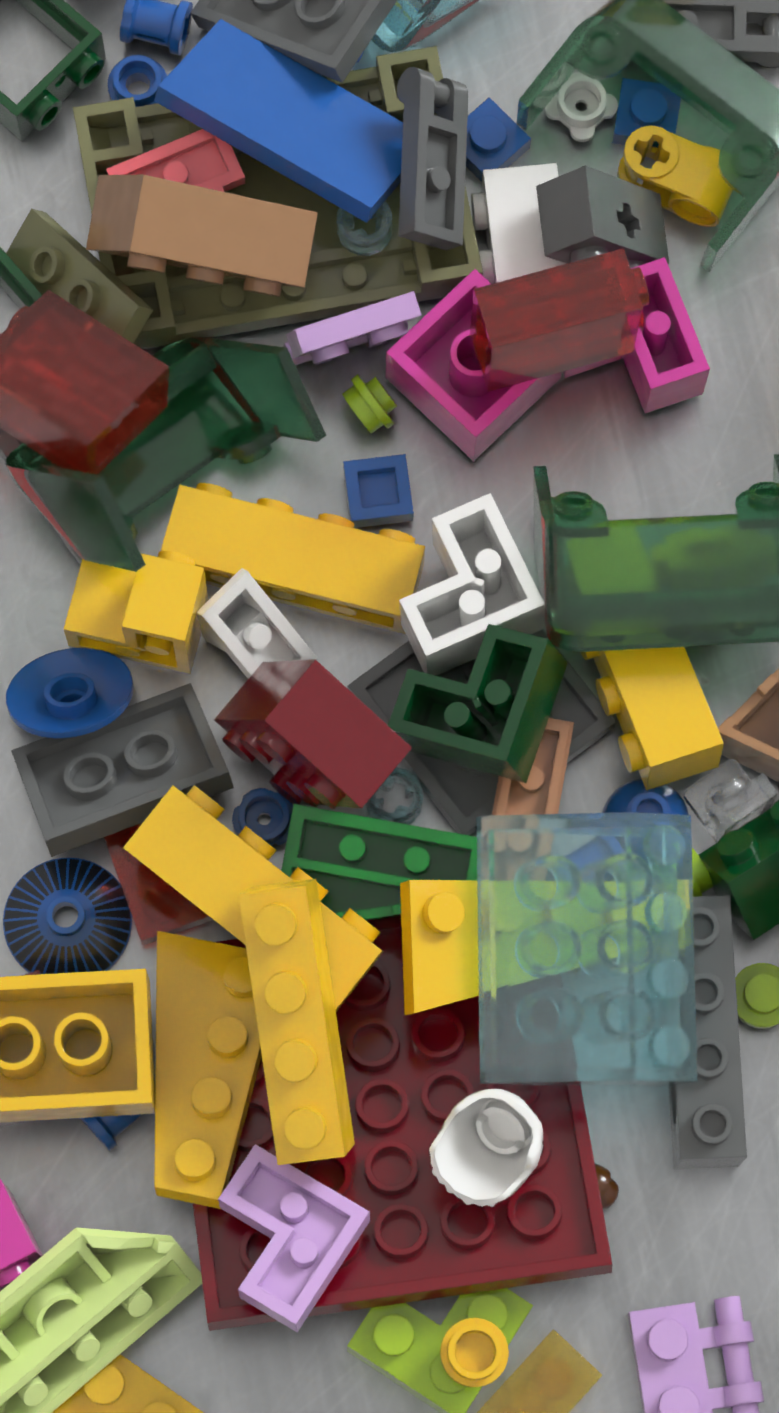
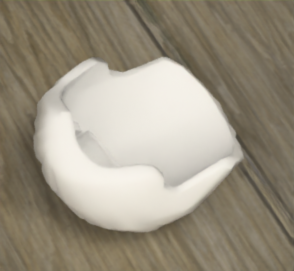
M486 1089L475 1092L454 1106L431 1144L429 1151L433 1167L432 1173L437 1177L439 1183L445 1185L448 1193L455 1194L465 1204L493 1207L498 1202L512 1196L538 1166L543 1149L542 1123L526 1102L511 1092L502 1089Z

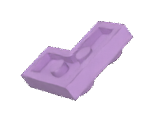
M255 1144L218 1198L219 1206L222 1210L271 1238L238 1288L239 1297L295 1332H298L370 1222V1212L290 1164L277 1165L276 1156Z

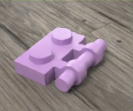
M412 291L291 331L286 334L288 342L283 344L289 365L293 367L313 360L315 365H319L350 353L348 348L364 343L367 348H371L404 336L408 332L407 322L422 315L415 293Z
M740 1296L715 1299L714 1304L718 1326L699 1329L695 1302L631 1311L627 1314L643 1413H713V1410L731 1407L732 1413H759L758 1403L764 1402L761 1381L754 1382L748 1343L754 1342L751 1321H744ZM722 1348L728 1386L709 1389L703 1350Z

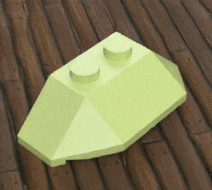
M76 1227L0 1291V1413H52L203 1284L201 1272L171 1235Z

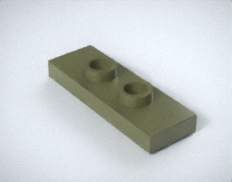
M31 208L6 254L56 312L108 360L123 363L153 309L46 212Z

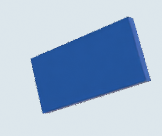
M222 19L211 28L157 87L154 101L366 223L401 183L402 121Z

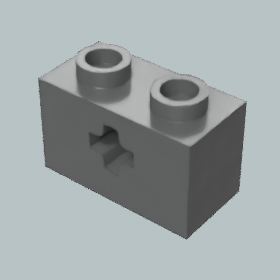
M586 165L536 186L544 255L546 257L569 264L575 271L592 272L603 277L664 257L669 264L662 203L659 193Z

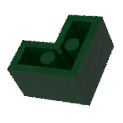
M488 624L468 683L465 684L408 668L388 726L412 747L410 752L527 783L568 663L547 638Z
M778 800L772 808L741 828L728 832L716 844L699 854L700 859L710 874L713 883L712 888L716 896L730 895L732 920L753 940L779 924Z

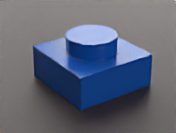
M622 78L612 143L625 145L632 132L640 127L651 125L662 127L668 132L676 134L683 87ZM654 141L652 146L658 148L659 143Z
M490 97L468 115L466 167L481 182L483 170L508 168L530 149L531 137Z
M406 454L343 461L350 521L355 525L354 528L413 521L414 512Z

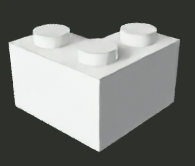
M491 493L432 518L433 545L449 578L400 599L399 604L401 625L424 673L437 676L476 659L488 624L527 634H533L544 629L545 603Z

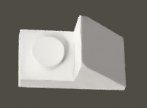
M243 568L196 612L203 638L226 652L248 679L262 662L317 659L316 655L250 573Z

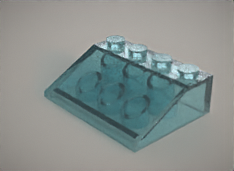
M618 812L491 815L477 817L480 1084L665 1087L697 1082L691 815Z

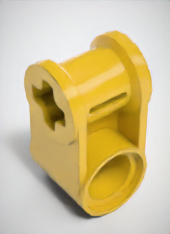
M651 125L640 127L628 137L623 157L619 162L617 175L622 180L659 193L662 208L673 212L689 223L704 227H715L722 218L742 170L741 165L735 158L719 149L697 144L668 132L662 127ZM654 141L659 143L658 148L652 146ZM645 157L656 161L651 169L640 165ZM638 178L644 180L643 184H638Z

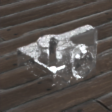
M729 759L685 790L683 798L717 843L728 832L741 828L770 809L778 792L764 773L751 780L735 759Z

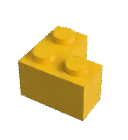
M160 551L157 557L141 553L138 566L131 560L114 555H102L99 561L93 559L86 561L82 559L64 625L68 646L103 650L118 658L191 674L201 637V629L196 612L209 600L204 568L195 566L196 561L193 558L173 551Z

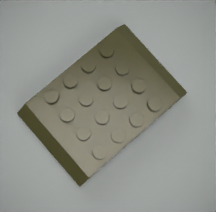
M437 46L376 56V67L352 70L343 83L322 75V77L402 122L404 103L399 101L397 96V85L403 72L409 67H416L430 72L435 81L443 79ZM134 97L73 107L91 214L99 175H107V168L194 133L202 128L158 103L135 107ZM233 146L234 153L245 175V184L228 190L226 193L318 212L305 287L282 286L280 297L263 295L243 290L245 279L224 276L223 285L186 279L187 268L166 265L165 273L146 271L128 267V257L98 252L100 262L153 309L132 346L146 349L194 341L192 337L212 338L338 316L412 291L415 293L417 302L443 298L474 269L483 276L466 187L463 245L446 251L398 236L401 183L366 223Z

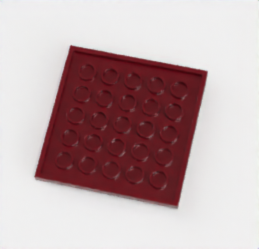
M401 916L367 920L368 923L381 932L373 943L384 952L336 1012L355 1144L345 1157L292 1163L290 1165L370 1212V1222L308 1317L612 1273V1258L561 973L405 1015ZM238 939L217 941V943L246 948V945ZM262 1057L229 1182L255 1144L276 1156ZM502 1089L523 1099L542 1123L543 1149L538 1166L512 1196L498 1202L495 1206L467 1205L455 1194L448 1193L445 1185L439 1183L437 1177L433 1175L429 1148L457 1103L481 1090ZM193 1203L209 1331L276 1322L277 1320L242 1300L238 1292V1288L271 1238L222 1209Z

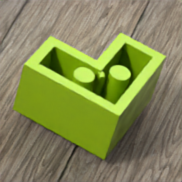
M508 1288L459 1295L441 1325L407 1303L373 1307L348 1343L347 1352L438 1412L466 1413L482 1387L463 1386L451 1379L446 1373L440 1358L441 1343L445 1334L454 1324L461 1320L481 1318L495 1324L504 1334L509 1346L533 1305Z

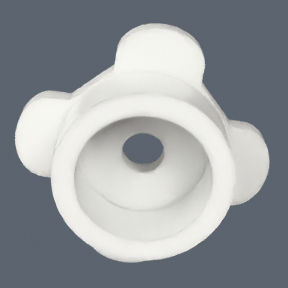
M585 72L571 74L568 80L561 86L559 94L549 96L545 102L547 117L551 120L561 121L570 129L571 137L578 142L591 140L594 137L595 128L604 119L613 118L618 109V102L615 96L606 94L603 85ZM580 102L585 103L587 109L579 111L575 107L576 104Z

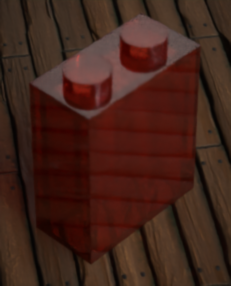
M624 248L474 289L470 337L488 392L633 352L638 329L644 327L642 310L643 306L649 305V293L641 269L639 267L630 268Z
M47 290L30 307L24 306L19 309L10 320L7 329L0 334V428L88 485L167 407L169 366L55 293Z

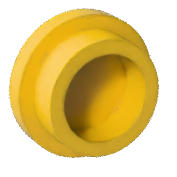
M468 1318L454 1324L445 1334L440 1348L441 1362L449 1377L458 1384L473 1388L483 1387L494 1382L503 1373L509 1357L508 1343L502 1331L492 1322L481 1318Z

